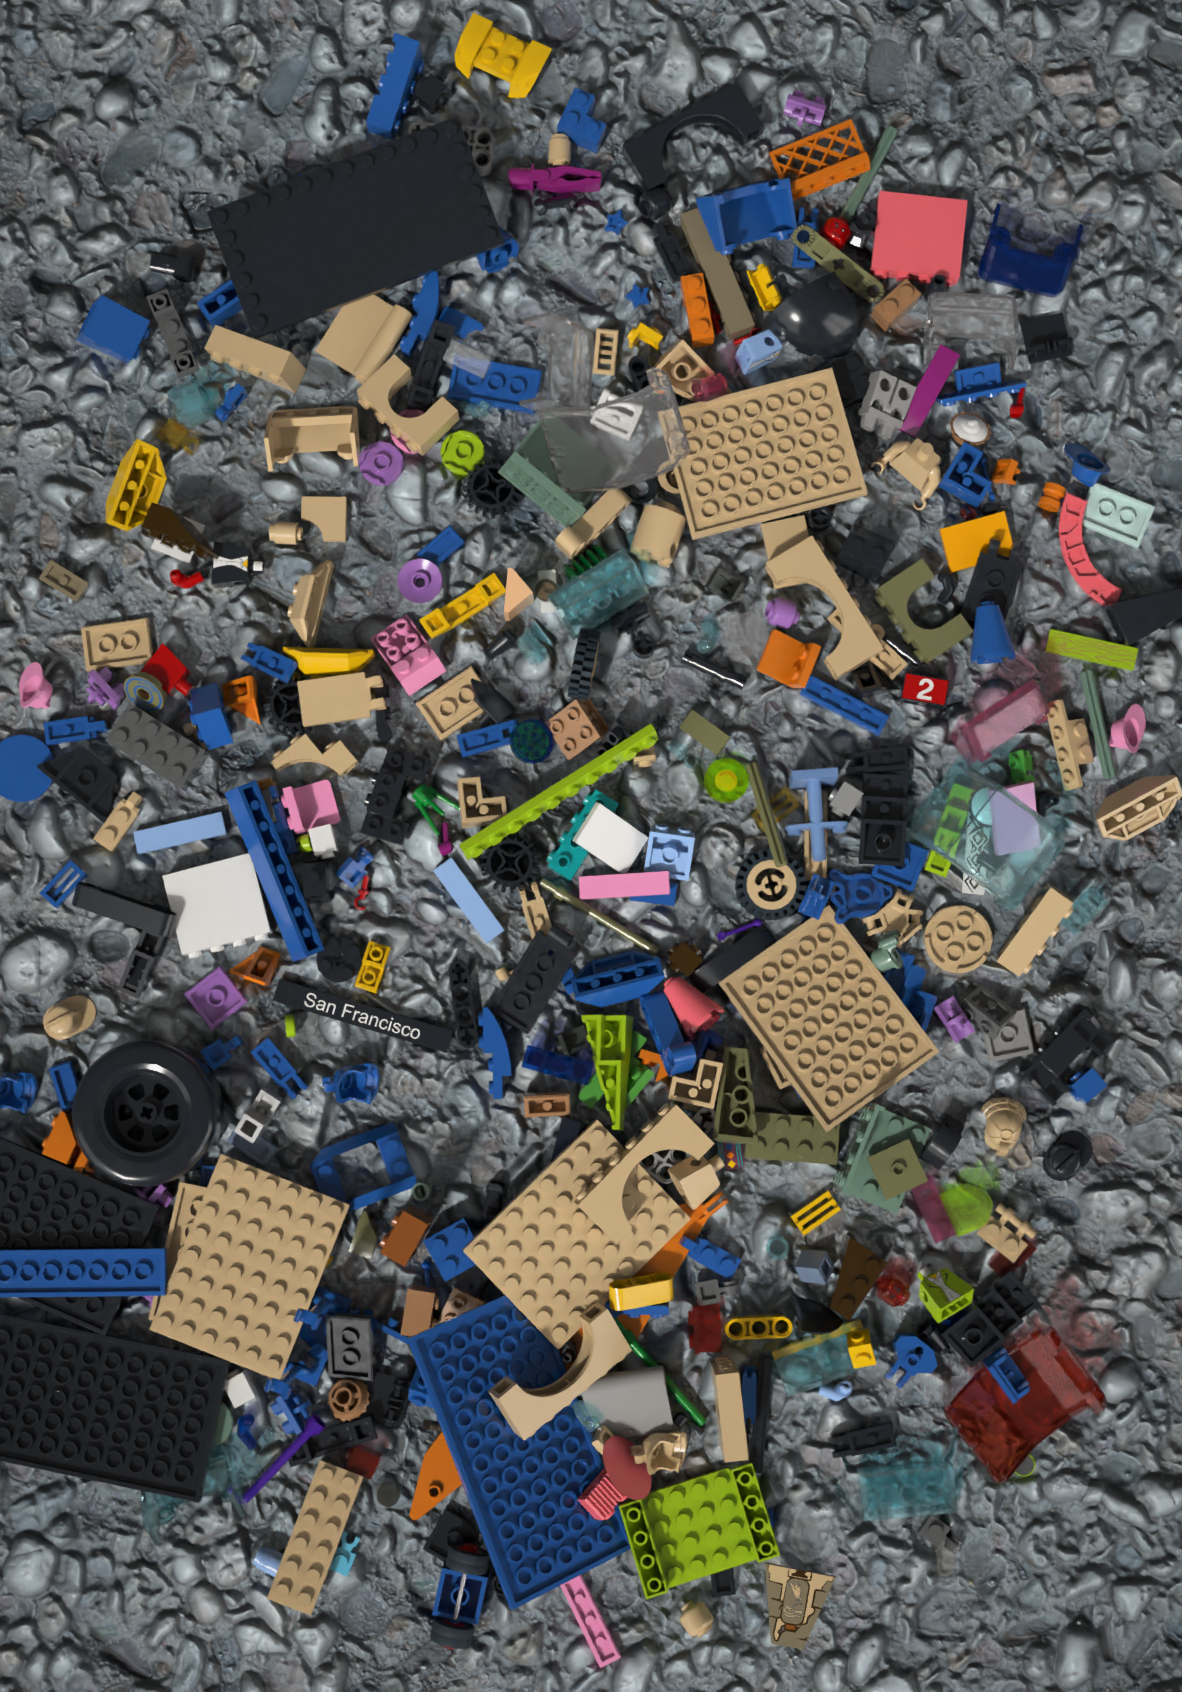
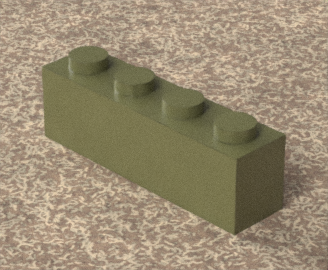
M724 1048L723 1067L713 1138L717 1142L759 1144L750 1072L751 1053L748 1049Z

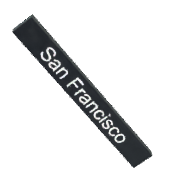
M279 979L273 1001L445 1053L448 1051L453 1031L282 979Z

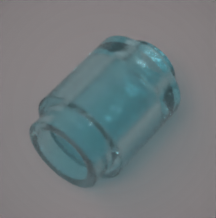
M530 632L525 633L516 641L517 649L530 665L535 664L538 666L547 659L545 655L548 651L539 639Z

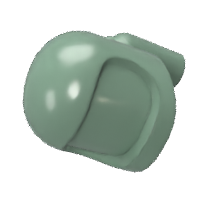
M898 929L881 935L878 948L874 949L870 955V960L880 973H884L892 968L899 969L903 966V960L895 948L901 937Z

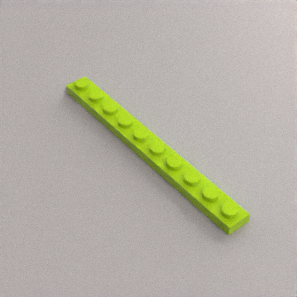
M652 724L647 725L459 844L467 860L478 857L483 853V850L491 845H497L505 836L510 833H516L524 824L529 821H535L543 812L557 807L562 800L576 795L586 785L595 783L603 774L614 771L622 762L629 761L641 750L652 747L658 740L655 728Z

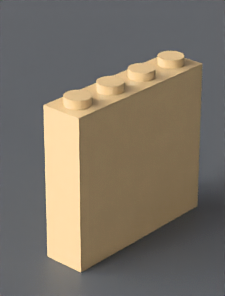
M729 1356L715 1357V1361H710L721 1453L724 1462L749 1460L739 1371L734 1360L729 1359Z

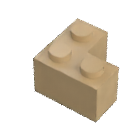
M480 777L457 779L462 828L489 826L507 815L505 796L482 798Z
M699 1058L695 1080L672 1076L668 1099L714 1109L723 1063Z

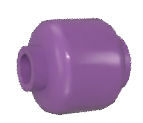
M776 597L773 601L770 600L765 609V617L768 623L783 629H788L792 624H796L800 616L796 603L781 597Z

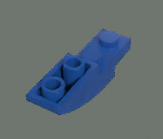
M437 271L424 276L422 280L423 287L420 293L416 292L412 300L414 313L418 316L414 315L410 323L411 330L408 335L405 334L400 343L402 355L409 359L412 358L420 340L425 341L433 320L438 319L440 285Z
M483 1007V1012H479V1026H483V1035H479V1049H483V1053H493V1058L488 1059L489 1071H493V1081H489V1094H493V1099H503V1076H512L509 1048L496 1017L488 1007Z

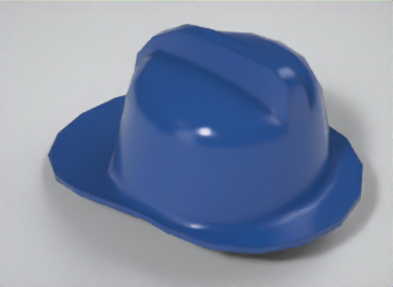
M1077 443L1065 444V452L1073 460L1072 474L1083 484L1093 487L1103 473L1110 472V467L1086 447Z

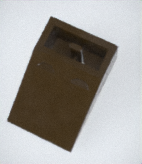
M151 503L142 524V528L149 532V537L161 541L160 544L171 549L177 546L178 550L190 554L191 551L196 552V556L206 560L209 557L219 558L218 554L194 524L168 507Z

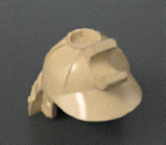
M1009 1097L993 1098L987 1101L981 1108L986 1117L984 1138L986 1144L996 1150L997 1156L1005 1157L1009 1149L1014 1147L1019 1139L1022 1123L1026 1120V1111L1020 1102Z
M679 1431L650 1434L644 1439L642 1446L634 1445L631 1447V1456H634V1463L641 1464L645 1462L649 1475L654 1474L659 1469L679 1473L686 1456L687 1435L685 1432Z

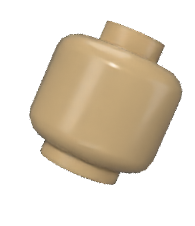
M691 1600L681 1608L683 1614L680 1616L679 1621L691 1637L697 1635L700 1638L713 1628L714 1617L703 1602L700 1601L694 1604Z

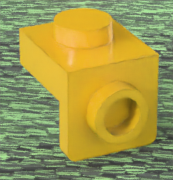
M640 323L637 328L633 327L627 337L629 339L628 347L631 349L634 348L639 339L656 350L663 343L661 332L655 327L650 326L649 328L643 323Z
M869 1329L847 1332V1347L853 1368L876 1365V1357Z

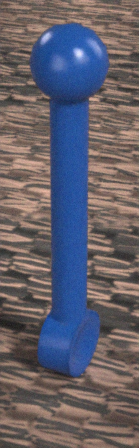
M981 457L979 464L982 465L985 479L990 481L986 466L987 459ZM991 486L988 489L990 502L995 501V495Z
M424 1261L421 1264V1268L424 1270L425 1287H430L428 1273L430 1264Z

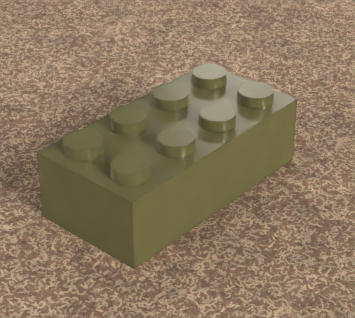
M755 1112L759 1144H744L743 1157L837 1165L840 1124L826 1133L815 1116Z

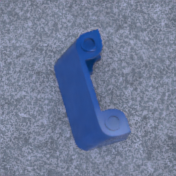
M789 178L758 181L696 197L697 208L715 251L721 252V255L734 253V248H737L738 245L769 237H777V240L789 239L790 234L797 227Z

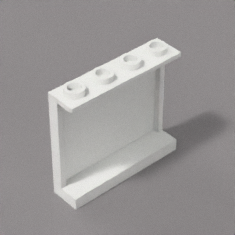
M249 853L162 876L170 909L177 914L175 929L181 953L184 956L189 955V959L200 957L203 955V951L210 949L211 953L225 950L224 946L233 944V947L245 945L248 939L255 938V941L268 939V934L274 933L273 929L270 928L257 872Z

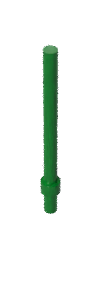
M613 1318L629 1346L647 1367L659 1366L635 1339L636 1335L630 1329L627 1330L617 1318ZM665 1373L667 1389L694 1420L702 1426L707 1419Z

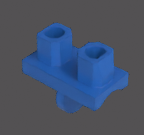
M814 874L798 912L819 920L835 882Z
M291 1391L288 1400L282 1399V1395H279L271 1405V1409L277 1416L284 1412L288 1420L282 1423L283 1430L287 1435L291 1433H296L297 1435L303 1432L308 1416H310L306 1407L311 1404V1401L308 1399L303 1402L299 1395L295 1396L293 1391Z

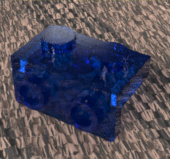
M710 1029L702 1030L696 1039H692L691 1043L696 1053L694 1067L701 1059L705 1048L716 1052L721 1045L723 1038L719 1037L717 1032Z

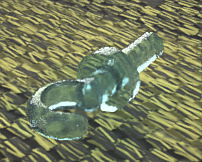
M670 744L667 746L666 749L677 755L679 761L681 759L684 760L686 767H696L698 763L697 758H695V764L690 766L687 763L689 756L685 754V750L679 751Z

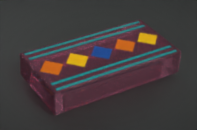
M716 1141L718 1156L725 1165L721 1168V1171L744 1168L740 1144Z

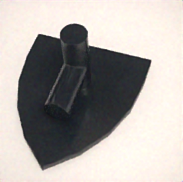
M471 679L472 689L476 696L474 701L484 711L478 718V722L481 725H485L491 718L498 723L517 711L513 704L497 690L481 681Z
M792 1296L799 1325L796 1334L801 1338L806 1333L818 1335L831 1333L839 1329L845 1322L835 1312L814 1300Z

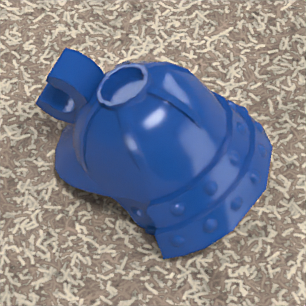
M370 1062L358 1065H345L335 1072L334 1077H322L324 1092L335 1091V1098L338 1103L356 1100L370 1105L378 1091L380 1081L379 1069L376 1064Z
M26 1071L20 1073H1L0 1109L10 1108L17 1111L20 1110L25 1114L31 1108L38 1090L36 1077Z

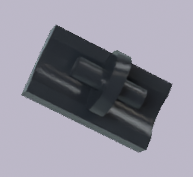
M868 211L860 213L857 217V225L851 223L849 228L853 231L849 243L863 249L868 237L873 239L874 232L871 230L876 225V217Z
M633 597L627 601L626 607L628 611L624 614H621L618 609L608 613L611 621L610 625L616 637L625 632L627 635L634 631L637 635L642 634L640 627L645 625V620L651 616L644 601L640 602L637 598Z
M616 719L598 745L596 754L598 756L602 755L635 733L626 728L620 719Z

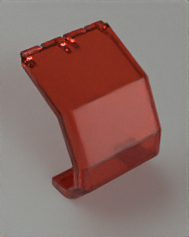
M1052 1326L1032 1331L1005 1349L1031 1388L1027 1394L1017 1400L1018 1402L1013 1404L986 1366H983L944 1408L946 1418L954 1428H958V1434L968 1447L973 1448L972 1452L980 1463L987 1467L986 1471L996 1484L1006 1482L1039 1443L1071 1418L1092 1408L1096 1415L1105 1410L1107 1404L1105 1394Z

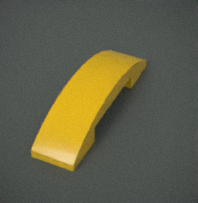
M493 573L477 583L468 592L444 607L435 609L419 619L430 638L433 639L485 609L504 595L506 589L496 574Z

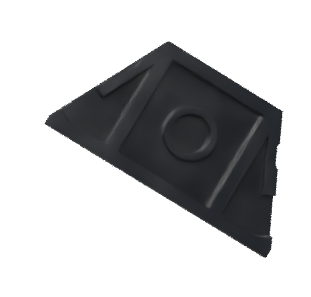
M79 747L37 766L39 770L100 821L106 822L118 775L85 747Z

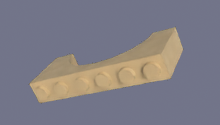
M810 536L766 562L765 570L776 587L788 582L808 583L822 590L835 604L841 619V638L836 649L825 658L824 663L836 681L881 654L884 649L882 647L884 642L878 633L874 634L870 628L872 623L867 615H862L858 609L860 604L855 596L851 597L846 590L848 585L845 580L837 576L833 561L825 557L821 542Z
M673 1102L664 1104L657 1112L659 1115L653 1121L649 1120L641 1128L643 1132L637 1138L632 1137L626 1143V1149L621 1154L617 1153L609 1161L610 1165L604 1171L600 1170L593 1177L592 1180L594 1182L588 1188H582L576 1195L577 1199L574 1203L615 1244H618L633 1228L626 1219L622 1205L624 1185L633 1168L645 1157L668 1149L687 1152L699 1160L715 1144Z
M595 1302L579 1315L583 1327L582 1346L574 1364L561 1378L541 1388L527 1389L519 1387L517 1383L505 1376L488 1390L513 1432L524 1441L534 1435L542 1425L552 1420L560 1410L570 1405L573 1399L589 1389L591 1384L604 1376L609 1369L622 1361L632 1351L609 1310L598 1302Z

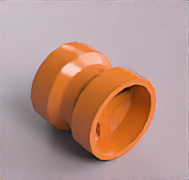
M1046 482L1043 488L1044 494L1039 498L1038 506L1050 512H1058L1061 506L1060 500L1065 496L1066 489L1059 484Z

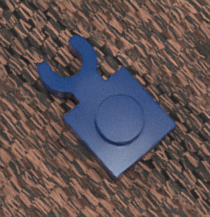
M237 383L235 387H231L226 392L224 404L215 412L217 418L222 422H225L231 412H235L248 396L244 387Z

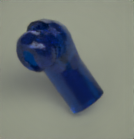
M247 1413L238 1419L237 1436L251 1450L258 1444V1441L250 1433V1426L255 1422L254 1416Z

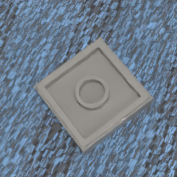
M1025 1008L1014 1010L1017 1012L1015 1017L1000 1030L995 1039L982 1032L989 1062L1034 1053Z

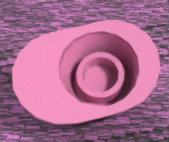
M33 662L24 670L19 682L20 706L23 708L30 706L36 709L41 707L48 709L50 707L53 686L44 678L41 664Z
M1131 705L1125 717L1112 723L1109 739L1111 747L1128 749L1131 753L1137 752L1146 727L1145 713L1140 705Z

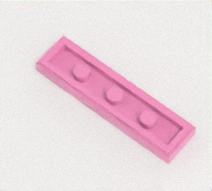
M669 871L579 877L580 900L670 894Z
M580 1575L560 1585L599 1667L601 1668L621 1658V1654L583 1576Z

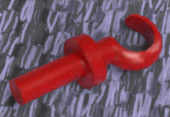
M708 301L711 320L716 333L719 334L722 332L718 322L720 316L712 309L714 304Z
M364 875L362 888L358 889L360 896L354 901V905L358 910L366 908V906L363 908L359 907L357 902L359 899L365 900V896L369 895L367 886L370 876Z

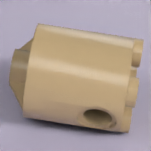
M661 501L655 505H645L630 547V552L638 555L637 559L650 562L651 559L657 561L658 565L669 568L675 557L686 525V518L675 505Z

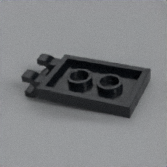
M990 539L986 554L979 552L960 611L964 619L975 622L976 608L981 607L982 602L994 601V605H999L1004 621L1006 620L1023 568L1022 564L1017 563L1022 550L1021 547L1011 545L1008 557L997 554L1001 541Z

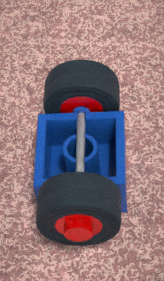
M451 1544L448 1549L446 1562L442 1566L432 1615L437 1617L434 1618L430 1639L445 1648H469L474 1634L473 1624L478 1625L489 1575L487 1569L490 1555L488 1551L475 1544Z

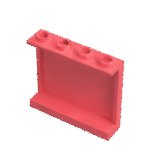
M879 191L876 202V225L869 273L877 279L891 277L903 282L907 278L908 281L917 280L921 284H929L932 278L939 274L945 277V286L956 285L960 278L968 200Z

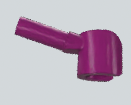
M443 823L444 842L438 844L442 856L452 852L448 823Z

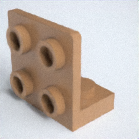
M588 698V701L582 699L574 700L545 722V726L568 760L573 759L595 741L603 739L609 730L608 725L590 698Z

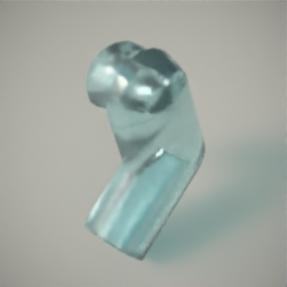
M463 400L459 411L474 418L484 417L490 413L488 411L491 408V404L482 400L477 407Z

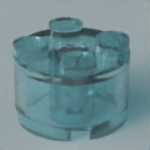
M198 377L167 390L171 402H175L177 407L175 411L176 418L179 423L184 424L186 429H192L215 419L207 391L204 392L200 389V386H203Z

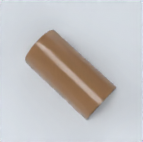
M570 1091L524 1093L525 1118L571 1115Z

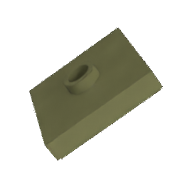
M908 1138L866 1157L885 1200L928 1181Z

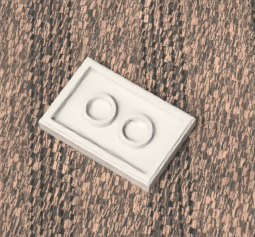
M596 802L572 841L620 874H626L648 837Z

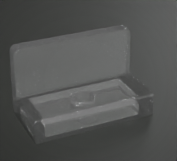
M453 338L443 360L476 376L485 378L491 361L496 359V355L460 338Z

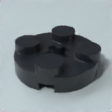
M344 937L328 939L323 944L324 950L317 953L318 970L330 981L346 982L354 978L360 971L363 959L362 954L356 943ZM342 953L346 962L336 966V961L333 960L334 956H339Z

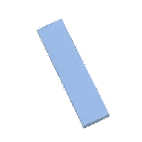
M218 812L135 831L133 834L137 853L140 855L227 835L223 813Z
M452 858L433 870L486 944L505 931Z

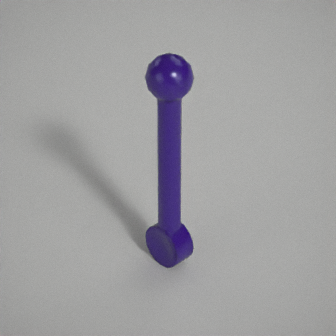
M756 918L752 923L725 933L719 932L717 938L723 941L732 934L754 926H761L762 921Z

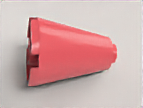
M673 976L664 983L665 988L663 991L690 1040L697 1038L694 1034L698 1031L703 1034L712 1027L720 1018L719 1012L724 1013V1009L681 977L675 978Z

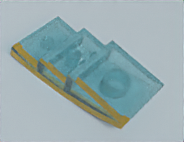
M861 1319L843 1324L839 1329L831 1333L815 1334L772 1351L787 1397L831 1383L832 1380L866 1368H853L847 1347L846 1333L864 1329Z

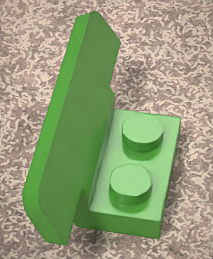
M632 1031L625 1109L628 1108L655 1074L634 1057L648 1040L636 1031ZM597 1072L579 1094L580 1099L590 1109L604 1094V1091L601 1090Z

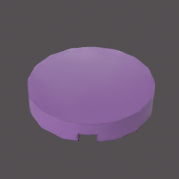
M378 441L367 445L359 458L362 475L368 482L377 486H386L395 482L401 476L404 467L403 457L399 449L386 441Z

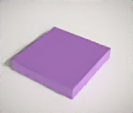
M221 966L184 994L211 1030H214L249 1002Z

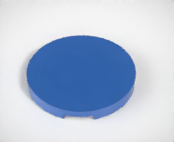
M15 735L0 742V795L14 802H30L42 797L54 781L37 768L39 764L55 758L45 743L29 735Z

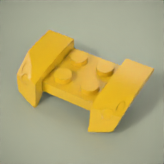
M473 13L460 36L455 51V65L468 79L474 66L510 83L509 98H526L548 59L552 48L534 40L529 44L493 27V21Z

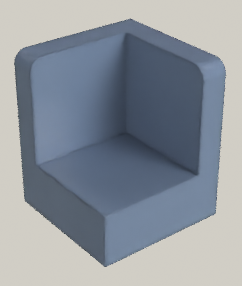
M806 1249L802 1250L794 1266L802 1282L826 1284L834 1269L827 1251Z

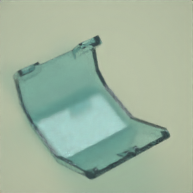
M963 762L955 763L946 774L947 778L942 779L934 789L932 797L926 799L918 809L919 813L915 814L907 823L906 832L947 859L996 898L994 903L1000 908L1011 911L1019 905L1065 846V841L1055 827L1006 788Z

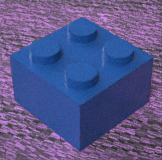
M465 1216L423 1240L445 1282L476 1265L462 1250L476 1236Z

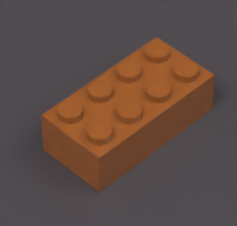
M412 1204L407 1208L403 1207V1209L397 1212L391 1223L394 1227L384 1235L379 1245L383 1247L380 1253L405 1267L415 1255L435 1217Z

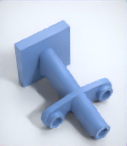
M838 767L795 770L791 772L788 780L789 789L806 788L809 823L785 826V832H787L789 837L800 836L801 831L810 830L811 854L814 862L826 860L824 829H833V833H844L848 827L847 821L824 822L821 787L834 786L838 778Z

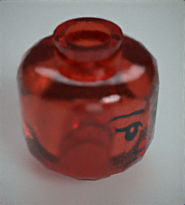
M890 1272L886 1275H881L876 1281V1295L891 1307L903 1306L908 1301L911 1294L909 1283L896 1273Z

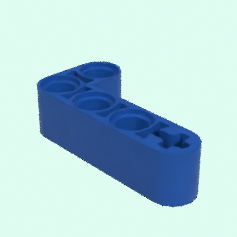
M661 990L641 996L640 1005L668 1076L671 1077L691 1071L696 1062L694 1046L690 1041L684 1042L664 991Z

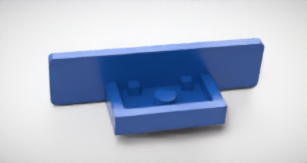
M995 361L955 369L956 392L938 395L936 401L942 404V406H952L959 400L972 402L976 401L979 396L986 395L987 398L999 396V392H1020L1021 388L1027 387V383L1022 379L1001 383L999 362Z
M911 964L899 998L924 1032H926L938 997L920 991L927 971Z

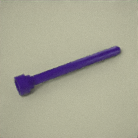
M315 1414L308 1418L304 1426L305 1430L243 1494L242 1501L244 1503L250 1502L311 1436L320 1434L326 1428L321 1418Z

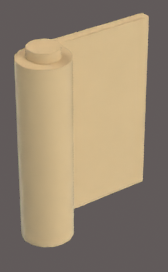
M375 295L342 306L315 352L353 374L355 380L364 384L386 362L412 320L413 315L399 305L392 306Z

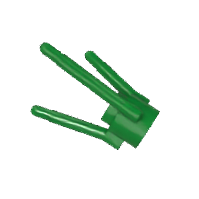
M422 784L412 794V798L416 800L414 805L421 811L435 834L439 836L440 832L424 806L426 808L429 806L433 807L442 816L445 812L434 802L435 797L459 811L460 807L457 803L438 793L432 786L428 788L425 784Z

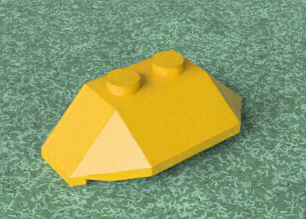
M136 439L123 457L106 500V523L121 530L129 531L143 524L151 503L158 504L167 480L158 448Z
M283 647V652L286 656L298 663L297 667L310 680L359 673L375 658L373 649Z

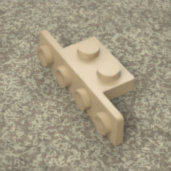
M1062 699L1045 704V710L1064 790L1070 791L1082 787L1083 782L1079 765L1094 762L1085 719L1068 720Z

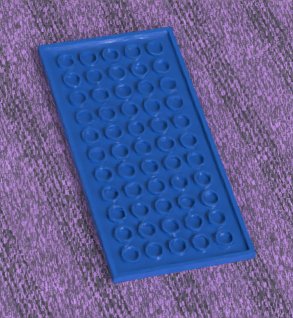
M502 1295L407 1338L510 1609L514 1610L631 1549L618 1504L614 1508V1514L609 1519L596 1520L577 1500L604 1469L598 1451L591 1444L593 1438L577 1397L573 1399L570 1405L560 1410L552 1420L542 1425L534 1435L524 1441L513 1432L488 1392L505 1376L517 1383L519 1387L536 1389L552 1384L567 1372L559 1350L506 1295Z

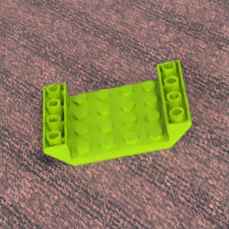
M752 1463L725 1467L651 1491L642 1500L630 1499L619 1505L646 1599L668 1593V1588L754 1560L759 1563L780 1556Z

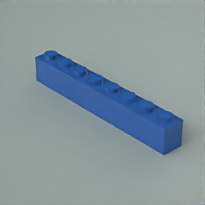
M257 781L249 782L225 792L292 961L307 958L323 951L324 947Z

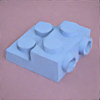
M658 823L655 824V827L650 826L644 872L669 871L670 878L688 881L695 833L691 832V829L687 827H678L677 830L668 829L669 826L666 824Z

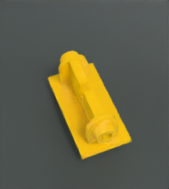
M762 263L757 266L758 270H748L746 272L763 311H774L782 303V296L776 284L769 287L768 284L774 281L769 267Z

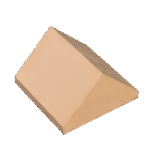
M508 568L504 603L505 621H511L534 602L533 592L513 568Z

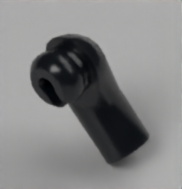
M943 570L937 576L944 588L937 600L947 605L956 590L954 575L950 571L946 572Z
M1049 792L1036 800L1038 822H1044L1045 811L1059 803V796L1057 794Z
M571 1338L561 1347V1359L566 1364L573 1362L576 1358V1343Z

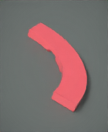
M1067 492L1061 506L1058 526L1059 542L1064 562L1076 583L1096 602L1104 605L1105 603L1118 601L1123 589L1109 582L1094 568L1083 544L1082 522L1088 501Z

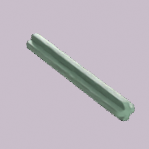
M892 126L886 128L870 158L871 170L862 173L840 214V217L845 218L849 223L897 135L898 130Z
M1085 670L1080 673L1103 778L1111 779L1116 777L1117 774L1094 673L1092 670Z

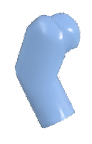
M844 1380L833 1387L821 1383L817 1394L834 1401H840L851 1394L852 1384L848 1380Z

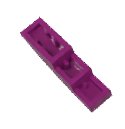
M940 344L915 390L906 416L902 421V428L897 430L915 438L960 354Z

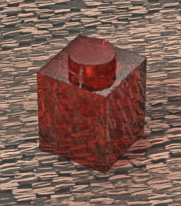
M361 1444L355 1446L354 1449L350 1447L344 1461L348 1462L345 1469L372 1479L382 1453Z

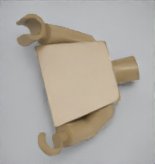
M918 438L912 442L908 440L897 441L883 454V458H876L871 465L872 468L875 464H879L881 469L877 474H880L887 467V462L889 461L894 469L919 489L922 494L920 500L923 502V506L919 508L914 502L913 506L916 510H923L926 507L925 499L931 497L942 479L939 467L940 456L933 451V446L930 443H924Z

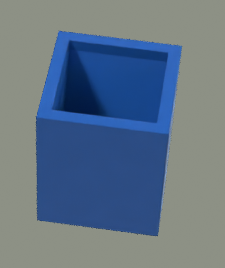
M100 295L93 301L75 340L129 363L132 359H137L141 348L138 347L141 339L145 340L150 332V328H148L150 321L111 299Z

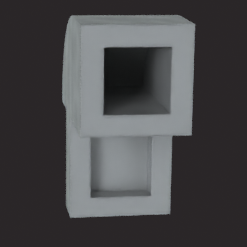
M263 1087L252 1106L242 1116L234 1132L254 1143L272 1121L283 1098Z

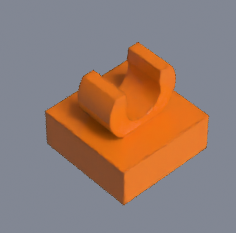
M998 459L990 480L996 484L1015 485L1016 481L1012 479L1013 475L1020 474L1021 472L1017 468L1018 462L1014 459Z
M80 1148L71 1165L72 1168L80 1172L84 1168L89 1173L94 1172V1168L88 1166L89 1160Z

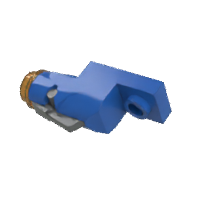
M273 778L257 781L286 856L299 853L294 832L290 830L287 817L289 816L282 804L277 784L273 782Z

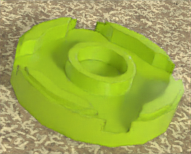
M465 430L448 435L443 441L440 451L445 467L458 475H468V470L475 472L474 464L477 463L481 466L482 460L485 457L484 446L480 438L474 433Z

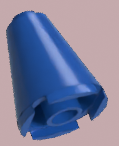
M500 226L499 229L505 245L476 256L480 268L483 271L487 270L488 273H494L507 267L510 264L508 260L512 256L515 259L519 252L517 241Z
M994 601L982 602L981 607L976 608L970 656L971 664H974L976 661L977 664L1003 662L1002 657H1008L1009 661L1015 659L1016 653L999 605H994Z

